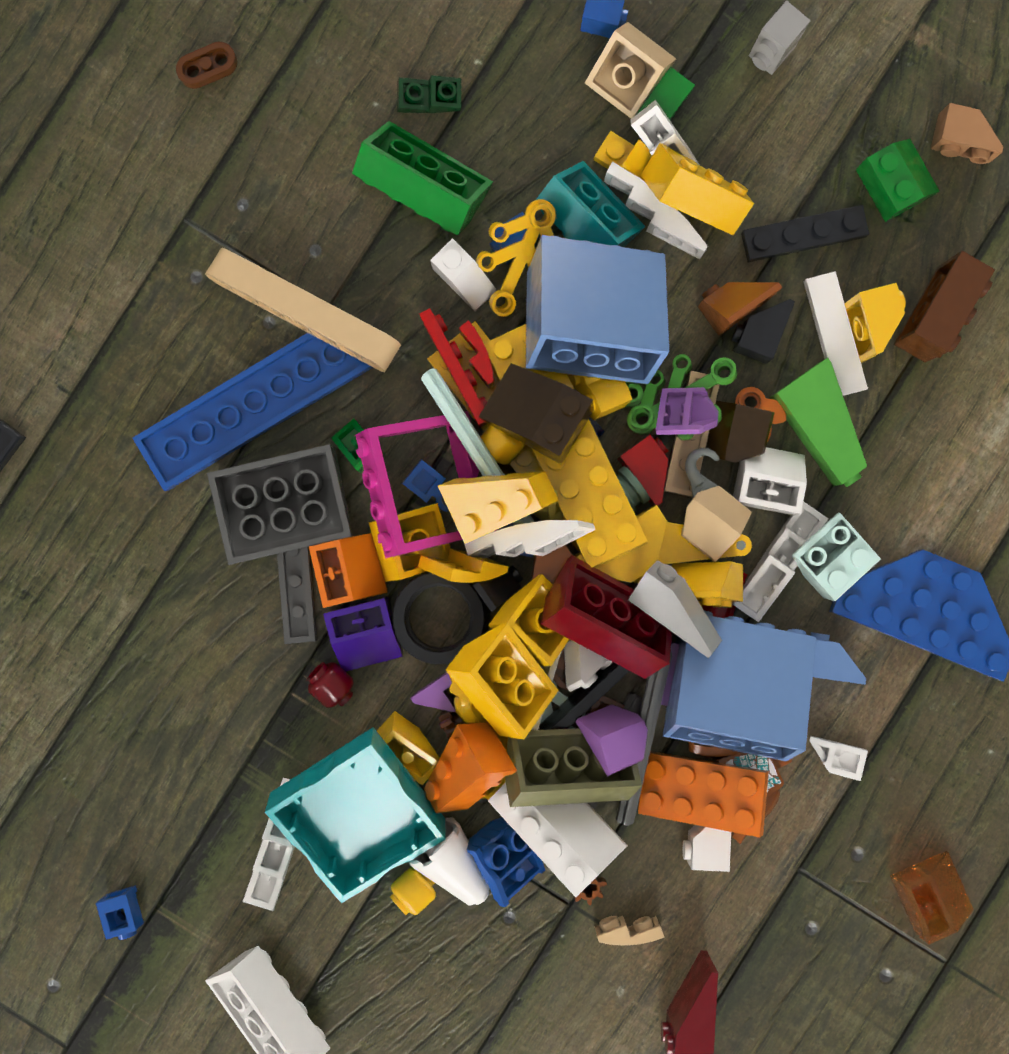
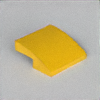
M451 548L447 560L421 555L418 567L448 581L459 583L491 580L506 574L509 566L491 559L468 556L466 551Z

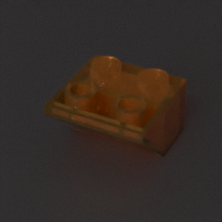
M947 851L890 875L915 933L928 945L957 933L974 910Z

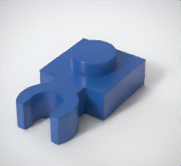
M420 459L403 480L402 484L426 503L433 496L439 508L443 511H448V507L442 502L443 497L438 488V485L442 484L446 478Z

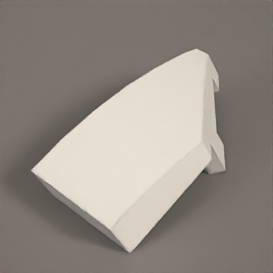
M810 736V743L829 773L861 781L868 753L866 749Z

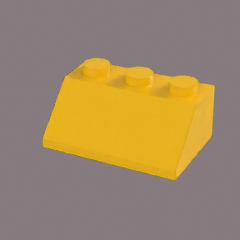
M502 623L464 645L445 669L496 733L504 737L524 740L559 691L508 623Z

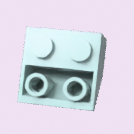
M837 513L792 554L807 581L824 599L836 601L881 560L841 513Z

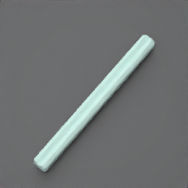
M433 368L426 371L421 380L483 476L504 475L438 370ZM531 515L514 521L513 524L531 523L534 520Z

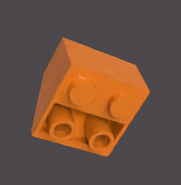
M372 533L309 546L323 608L388 592Z

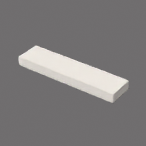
M836 271L804 280L824 359L829 358L832 362L843 396L867 390V383Z

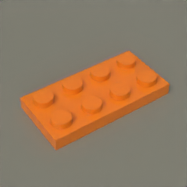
M650 751L639 798L638 814L760 838L763 836L769 771Z

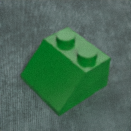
M911 139L890 144L867 157L856 169L885 222L940 192Z

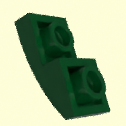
M431 75L429 80L398 78L397 112L444 113L461 110V78Z

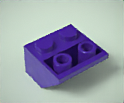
M388 597L323 614L331 646L340 666L345 671L403 657L401 645L394 632L392 609Z

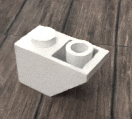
M569 639L564 647L566 688L570 692L579 687L583 689L588 688L598 678L595 673L600 668L602 670L607 668L612 661Z

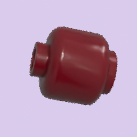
M335 662L320 663L307 678L309 682L308 692L326 708H332L336 705L342 707L353 696L351 691L354 683L353 678Z

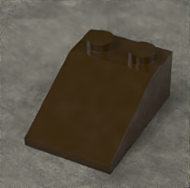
M511 363L480 413L479 419L557 463L562 464L594 411L592 399L569 386Z

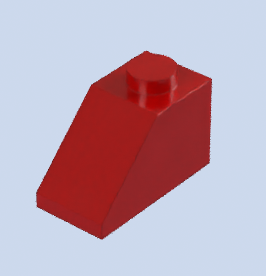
M649 435L617 459L622 466L627 467L644 487L650 497L648 501L650 505L658 506L662 503L669 461L665 454L668 450L658 437L653 439Z

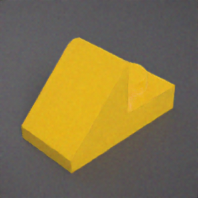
M610 131L595 154L594 161L607 169L613 161L643 180L641 173L652 156L641 140L638 139L636 144L633 145Z

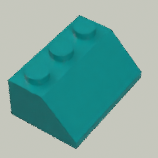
M584 161L554 175L536 198V200L544 199L554 206L556 211L554 224L562 231V235L566 239L586 240L592 243L625 247L645 228V225Z

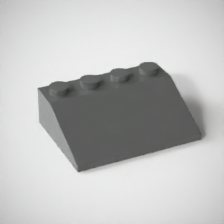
M330 444L207 473L228 565L352 536L338 457L335 447Z

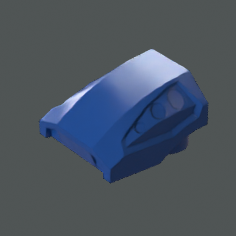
M503 817L490 821L469 839L467 851L473 856L481 875L490 887L494 899L502 907H506L509 904V900L538 873L542 874L545 871L542 860Z

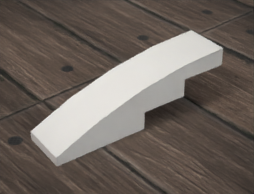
M612 161L606 172L604 183L629 195L626 202L628 209L651 220L646 232L700 259L708 246L690 222L677 209L660 202L641 178Z
M803 501L801 514L790 515L744 584L743 602H733V605L759 622L796 573L794 570L798 565L792 554L822 528L829 518Z
M545 520L518 524L490 532L464 545L468 556L488 558L494 554L516 557L524 552L526 554L545 556L596 529L593 523L579 520Z
M283 778L281 785H283L290 779ZM269 818L243 902L274 911L295 847Z

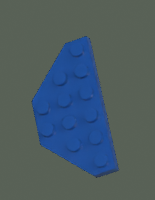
M917 550L901 559L870 570L841 597L833 601L829 612L996 680L1004 682L1008 673L1009 637L981 573L926 550Z

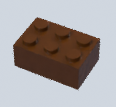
M964 251L959 252L939 265L894 345L923 362H928L936 357L940 358L947 352L951 353L961 340V336L958 334L963 325H968L975 316L977 309L974 306L978 299L983 298L990 290L993 283L990 281V278L995 269Z

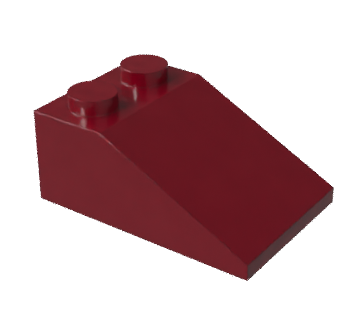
M701 950L667 1009L666 1022H661V1041L665 1042V1054H714L718 971L707 951Z

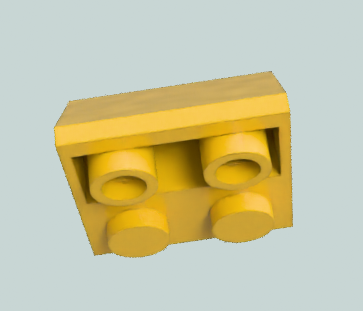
M733 561L672 563L671 567L686 580L701 607L704 605L713 606L714 608H732V602H743V564Z

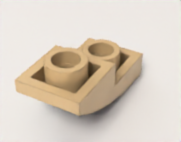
M609 916L599 922L600 925L594 926L598 941L609 945H637L665 938L656 916L652 918L649 916L638 918L629 927H627L623 916L618 918L617 916Z

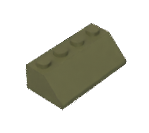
M579 728L531 730L524 740L508 737L507 753L517 769L512 775L505 776L510 807L630 800L642 787L637 763L607 777Z

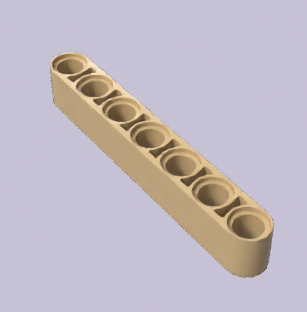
M225 248L219 250L205 273L209 279L221 287L381 372H386L401 346L396 339L387 333Z

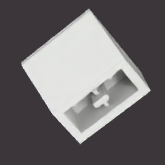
M766 447L763 455L740 461L733 497L744 506L788 515L801 514L807 485L805 455Z

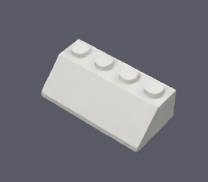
M506 782L488 800L494 809L575 897L628 846L588 803L510 807Z
M259 946L243 952L205 980L256 1054H326L330 1050L329 1045L325 1041L324 1032L313 1024L307 1015L308 1012L304 1004L296 1000L289 990L288 981L277 973L272 966L270 956L266 951L260 949Z

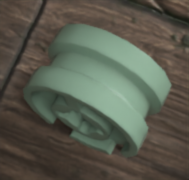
M623 466L617 471L618 475L616 476L635 512L637 510L636 506L640 503L645 504L650 500V497L633 473Z

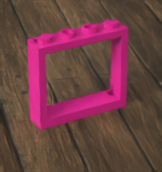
M464 411L468 419L470 420L469 412ZM444 415L367 428L355 435L358 444L356 453L361 458L364 469L362 474L363 483L369 489L371 498L370 512L373 519L377 522L379 530L378 544L382 543L385 559L463 540L459 531L404 543L379 438L446 426L458 478H476L479 469Z

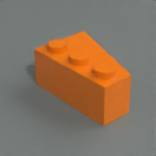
M488 722L457 724L424 787L425 795L435 813L466 810L483 798L488 789L497 787L502 783V778L506 775H512L517 769L496 732Z

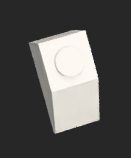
M453 238L430 260L432 269L475 312L497 291L485 273L478 267L475 260Z
M694 825L688 831V840L683 841V859L687 860L692 870L730 872L731 832Z

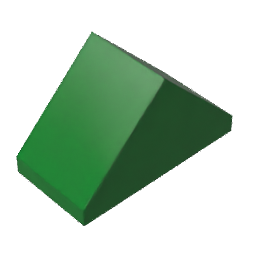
M353 418L331 439L351 465L363 474L362 461L356 453L358 444L355 435L364 429Z

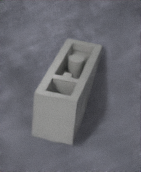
M657 560L645 572L628 600L709 658L722 642L721 637L686 580L678 575L673 567Z

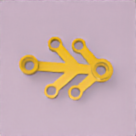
M544 199L532 201L527 206L525 215L504 224L502 222H494L489 228V236L498 243L505 242L511 234L527 229L522 240L492 253L482 251L476 258L478 267L485 272H490L496 265L514 258L500 290L495 291L489 299L490 308L498 316H509L515 310L516 300L512 294L526 263L528 268L536 251L534 245L539 234L540 236H554L551 226L555 222L556 211L554 206ZM538 210H543L544 212L541 220L535 219V213ZM498 227H503V235L498 238L495 237V230ZM489 256L491 263L486 267L482 266L483 258ZM499 297H505V303L502 306L496 305Z

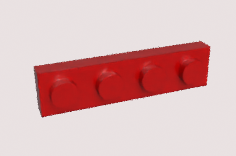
M430 308L419 314L478 427L485 426L488 423L479 419V415L487 404V400L484 396L478 398L473 389L478 384L470 369L464 371L458 361L463 356L455 341L449 343L446 339L444 332L448 331V328L440 313L434 316Z

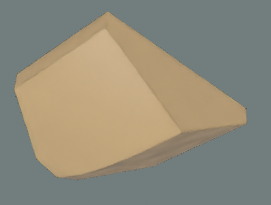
M720 486L697 492L686 507L681 536L712 561L716 562L740 537L752 512Z

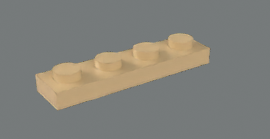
M690 371L686 387L708 374ZM720 384L706 390L713 404L716 403ZM709 430L701 434H694L691 439L686 441L680 440L675 434L664 492L693 498L690 480L685 471V461L688 455L695 449L706 448ZM704 456L700 457L696 462V467L699 472L701 470Z

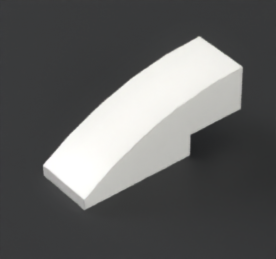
M656 100L630 119L631 126L647 146L651 156L659 143H662L700 165Z

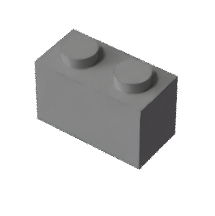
M787 0L762 28L749 54L757 68L767 71L771 75L795 49L811 21Z

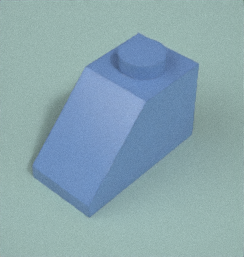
M811 632L810 636L816 637L813 677L866 684V677L840 643L830 641V635Z

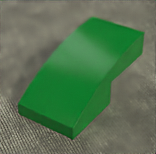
M670 67L638 113L656 100L669 120L672 121L677 110L693 91L695 84Z

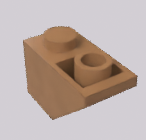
M949 103L938 114L931 150L940 151V154L946 157L961 156L969 158L971 162L976 164H986L1002 153L1003 145L981 110Z

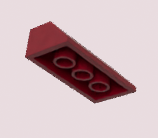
M571 555L545 598L541 624L644 679L670 664L672 632L628 600L634 589L594 567L591 568L586 562Z

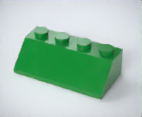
M390 121L361 143L352 174L362 179L365 184L374 186L386 193L392 200L403 203L413 209L418 215L427 217L439 224L445 231L459 235L471 222L493 183L490 179Z

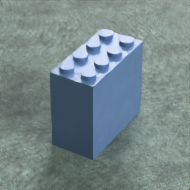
M542 235L527 271L526 369L649 384L669 353L665 254L650 250L625 248L618 245L592 243L586 240L579 241L559 236Z
M705 611L722 639V642L709 658L676 636V643L679 644L666 708L663 737L782 761H788L806 751L816 637L806 635L805 631L799 629H789L787 631L775 629V626L769 623H757L756 625L744 623L742 618L729 616L725 619L714 617L713 613Z

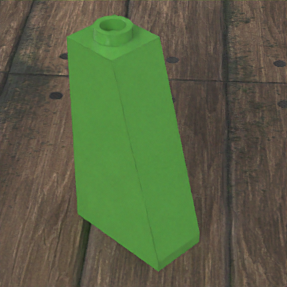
M826 358L770 398L777 400L785 410L787 422L833 486L844 484L845 487H848L862 477L859 472L864 470L867 464L832 362L829 358Z

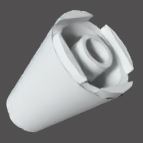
M453 817L445 818L446 839L411 860L409 864L412 868L467 905H479L489 896L490 887L481 875L473 856L467 851L469 841L460 824Z

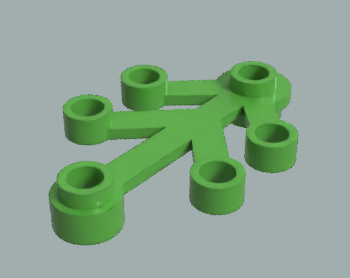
M679 354L673 359L674 369L668 388H681L685 375L691 371V359L685 354ZM719 358L713 362L710 374L685 388L704 387L708 390L717 384H731L737 376L736 365L729 358ZM680 361L688 362L687 366L682 369L678 368L677 364ZM659 370L656 371L654 376H659L661 378L660 382L657 384L649 382L646 385L641 404L634 406L627 415V424L631 431L636 434L645 435L656 429L660 402L654 405L657 390L662 389L665 385L664 375ZM722 370L730 371V375L726 378L720 377L719 373ZM715 405L716 409H717L718 412H719V416H718V423H719V422L721 421V419H722V412H721L720 407L717 406V405ZM646 416L648 417L647 423L643 425L638 424V419ZM676 434L680 440L684 441L694 436V434Z

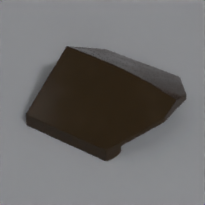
M716 400L715 405L720 407L722 419L716 427L709 430L707 444L715 451L719 459L736 463L754 456L763 455L774 412Z

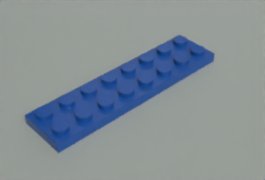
M306 333L132 439L162 489L169 491L373 367Z

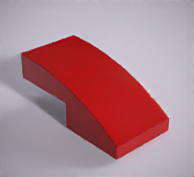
M468 320L459 327V331L476 353L469 360V363L490 389L494 386L491 361L481 337Z

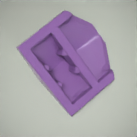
M704 387L662 388L656 435L701 434L718 425L719 412L709 398Z
M609 705L575 721L607 777L644 759L648 730L644 720L638 714Z

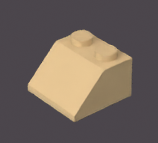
M627 22L613 32L585 84L632 119L668 69L672 67L676 58Z

